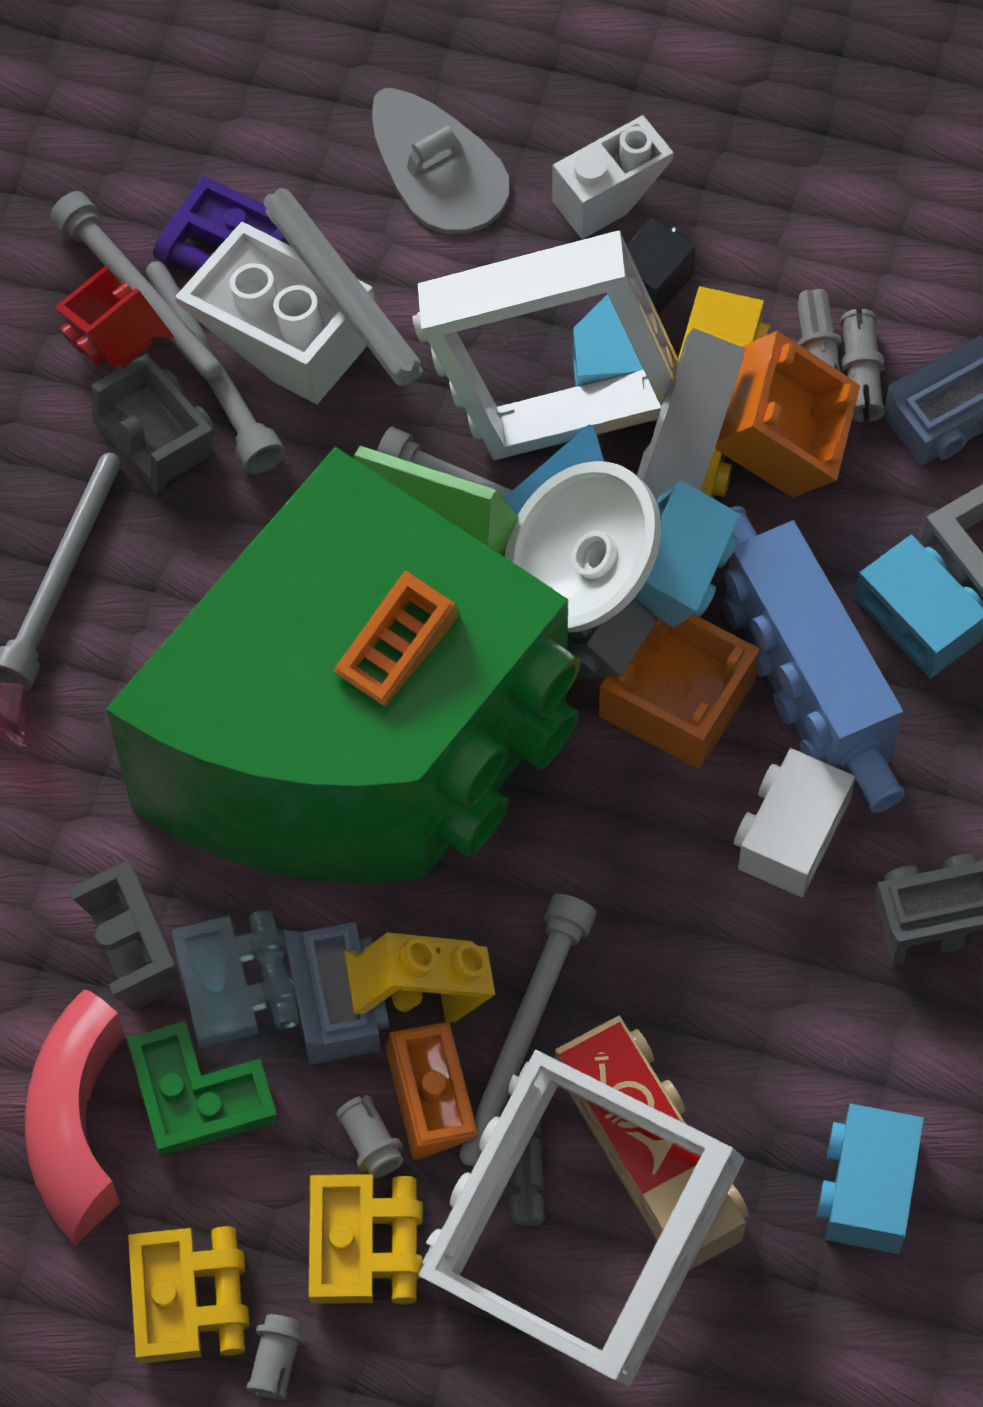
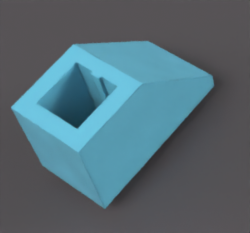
M608 294L573 328L575 387L643 370Z

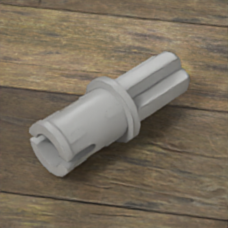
M823 289L805 290L800 293L797 303L802 338L797 344L840 371L838 349L842 343L840 335L834 333L828 294Z

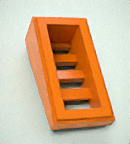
M405 570L333 672L383 707H386L444 637L460 615V611L454 602ZM410 603L431 615L425 624L404 611ZM395 621L417 635L411 644L389 630ZM380 639L403 654L397 664L373 648ZM364 658L389 674L383 683H380L357 667Z

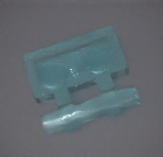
M260 910L252 913L249 916L252 933L235 937L230 916L171 930L199 1048L258 1034L253 1012L264 1008L272 1010L275 1025L278 1029L290 1028L299 1023L295 1005L297 999L292 978H288L283 954L287 951L282 930L276 929L270 910ZM252 959L258 960L264 982L247 986L241 962Z

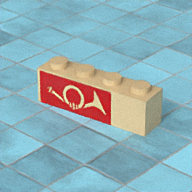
M620 1015L555 1049L556 1060L686 1124L681 1117V1114L685 1112V1107L676 1088L669 1080H665L662 1083L659 1081L650 1066V1063L654 1062V1057L646 1039L638 1029L630 1032ZM568 1091L658 1242L700 1157ZM733 1184L689 1270L743 1241L746 1226L744 1218L748 1217L749 1213L742 1196Z

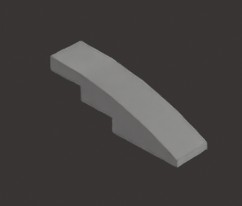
M695 328L690 331L685 339L673 384L664 396L651 444L643 453L637 474L649 487L656 502L658 497L680 480L701 490L745 352L743 347Z

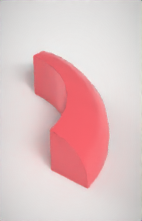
M84 989L67 1006L55 1022L41 1047L33 1068L25 1109V1143L35 1185L46 1209L59 1229L74 1246L120 1204L113 1181L100 1167L90 1150L86 1133L87 1101L91 1098L99 1073L114 1050L125 1040V1035L118 1013L103 999Z

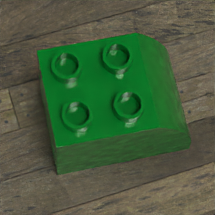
M335 447L106 708L131 809L179 840L224 860L272 874L314 881L379 883L417 880L427 877L451 846L466 857H472L489 841L506 813L509 800L497 791L522 759L538 770L547 767L563 749L577 724L578 710L566 703V694L572 686L581 664L580 658L567 650L569 599ZM406 570L454 602L460 611V615L387 706L383 707L340 678L333 670ZM410 603L404 610L423 624L431 616L413 603ZM397 621L389 628V630L410 644L417 636ZM381 639L373 647L396 664L403 655ZM366 658L357 666L380 683H383L389 675Z

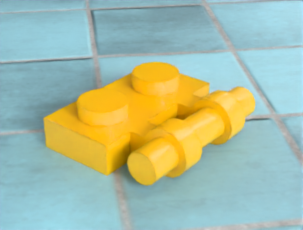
M373 1174L310 1175V1304L373 1303V1278L392 1280L393 1303L412 1304L417 1301V1280L422 1278L419 1276V1273L423 1267V1257L417 1254V1226L423 1222V1203L417 1200L416 1178L410 1176L395 1177L392 1179V1198H374ZM373 1224H388L392 1226V1253H373Z
M223 1226L212 1229V1250L194 1252L191 1228L128 1234L135 1352L138 1364L201 1357L200 1332L215 1331L219 1333L221 1355L233 1356L245 1352L244 1330L249 1328L250 1323L248 1306L241 1302L240 1275L245 1273L244 1252L237 1249L236 1228ZM196 1277H214L216 1305L198 1307Z

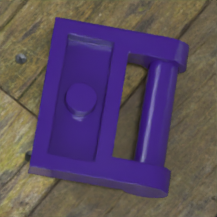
M203 175L160 234L154 246L153 257L167 265L177 263L197 272L211 255L184 243L188 236L192 234L219 247L241 222L286 244L289 243L266 214L264 204Z

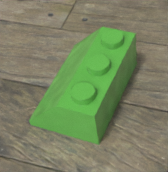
M359 446L354 455L355 460L502 556L505 555L506 544L518 516L497 490Z

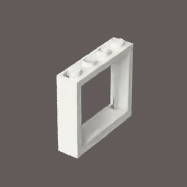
M620 230L418 283L420 312L412 316L417 337L421 343L429 342L438 375L449 378L452 398L457 409H466L473 438L475 441L483 440L493 460L569 442L588 424L595 429L596 434H601L658 419L664 396L673 384L679 360ZM607 293L643 370L497 407L457 332Z
M535 1049L530 1061H526L519 1077L513 1074L508 1087V1093L511 1097L501 1117H494L486 1126L479 1143V1149L482 1153L471 1174L465 1173L457 1182L450 1198V1205L453 1209L442 1230L436 1229L428 1238L426 1243L431 1246L422 1262L424 1265L419 1276L615 1381L630 1387L745 1158L734 1148ZM557 1086L700 1157L602 1351L460 1276Z

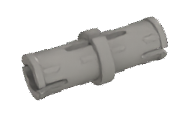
M854 309L844 313L840 319L845 347V355L841 358L840 363L841 373L860 385L852 420L857 422L864 421L863 408H865L866 401L869 422L880 419L885 414L880 375L885 371L884 357L877 349V320L875 313L871 310L862 309V323L860 329H858L857 312Z

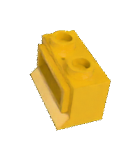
M387 932L366 947L364 952L344 950L354 1014H366L389 996H392L393 1004L399 1011L408 1012L421 1003L422 992L441 994L445 1021L456 1022L495 995L488 949L484 946H477L473 941Z

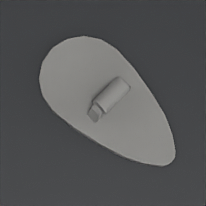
M385 88L376 93L372 110L375 141L395 190L411 215L426 228L444 234H469L486 228L502 214L509 200V175L496 154L479 137L435 104L412 93L394 88Z

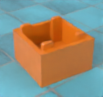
M775 331L742 346L745 348L744 356L715 449L792 498L837 481L860 385L779 331Z
M692 615L675 628L654 617L657 623L621 676L606 677L601 684L599 717L700 770L756 681L760 648L696 615Z

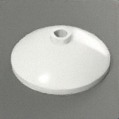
M603 461L577 464L548 479L531 495L517 515L518 519L506 544L504 555L505 558L569 599L568 632L588 630L617 615L635 598L647 581L660 546L661 519L659 508L654 495L644 481L623 466Z

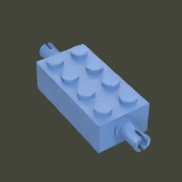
M741 506L731 507L730 509L739 513L740 517L732 532V535L737 537V544L729 558L728 571L724 572L726 591L725 598L721 599V607L726 621L734 631L741 629L748 643L760 648L757 675L761 678L767 676L774 688L773 700L777 712L786 725L794 724L802 739L800 741L801 753L854 775L855 780L870 804L869 807L872 812H882L893 807L905 797L903 787L899 785L887 764L892 762L904 712L794 520L757 535L746 516L744 508Z

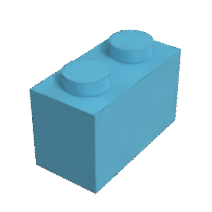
M682 480L678 481L657 499L661 519L660 546L653 569L647 581L634 598L652 616L673 628L692 615L701 616L709 606L716 591V586L710 582L716 568H721L725 565L736 547L737 537L733 536L732 532L740 517V514Z
M912 534L859 572L854 599L930 679L982 640V599L970 587L965 586L963 588L948 572L942 557L931 547L924 548Z
M850 1104L845 1124L833 1122L827 1159L838 1161L835 1182L823 1180L817 1211L818 1218L828 1219L825 1240L895 1254L900 1253L906 1234L923 1117Z

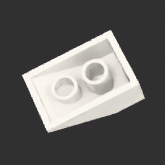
M241 222L175 296L176 302L181 308L270 380L315 404H318L367 347L290 245L244 222ZM359 280L376 302L373 287Z

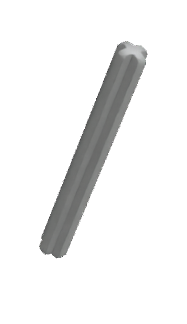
M279 188L274 194H268L264 199L266 214L394 382L401 386H407L412 380H418L423 373L420 367V359L292 193L287 189Z

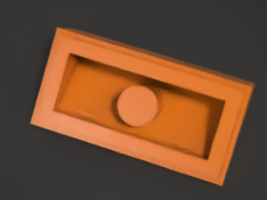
M449 1022L390 1032L386 1045V1054L413 1160L425 1158L476 1139L478 1132Z

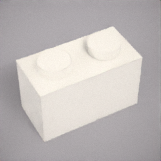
M790 748L782 766L780 767L772 763L762 781L758 796L765 799L757 815L747 812L739 826L734 839V845L741 847L738 869L803 898L851 801L855 776Z

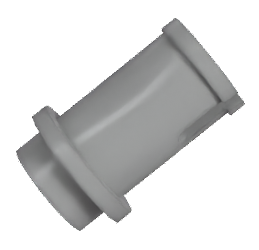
M365 1095L361 1100L359 1096L342 1105L337 1111L336 1116L338 1121L342 1123L359 1154L356 1161L359 1169L373 1174V1178H381L399 1168L403 1163V1157L401 1156L403 1145L399 1139L390 1136L374 1106L373 1099Z
M268 1314L266 1315L264 1325L257 1326L256 1334L261 1339L250 1382L247 1383L246 1387L248 1392L274 1400L286 1399L288 1393L286 1390L297 1346H304L306 1337L301 1334L303 1323L286 1316Z

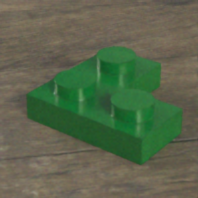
M186 1021L127 1037L160 1157L278 1122L261 1059L201 1076Z

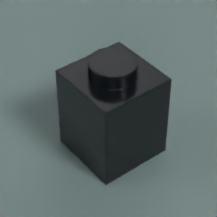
M651 217L626 246L659 315L693 276L696 245L691 243L688 237L677 228H667Z

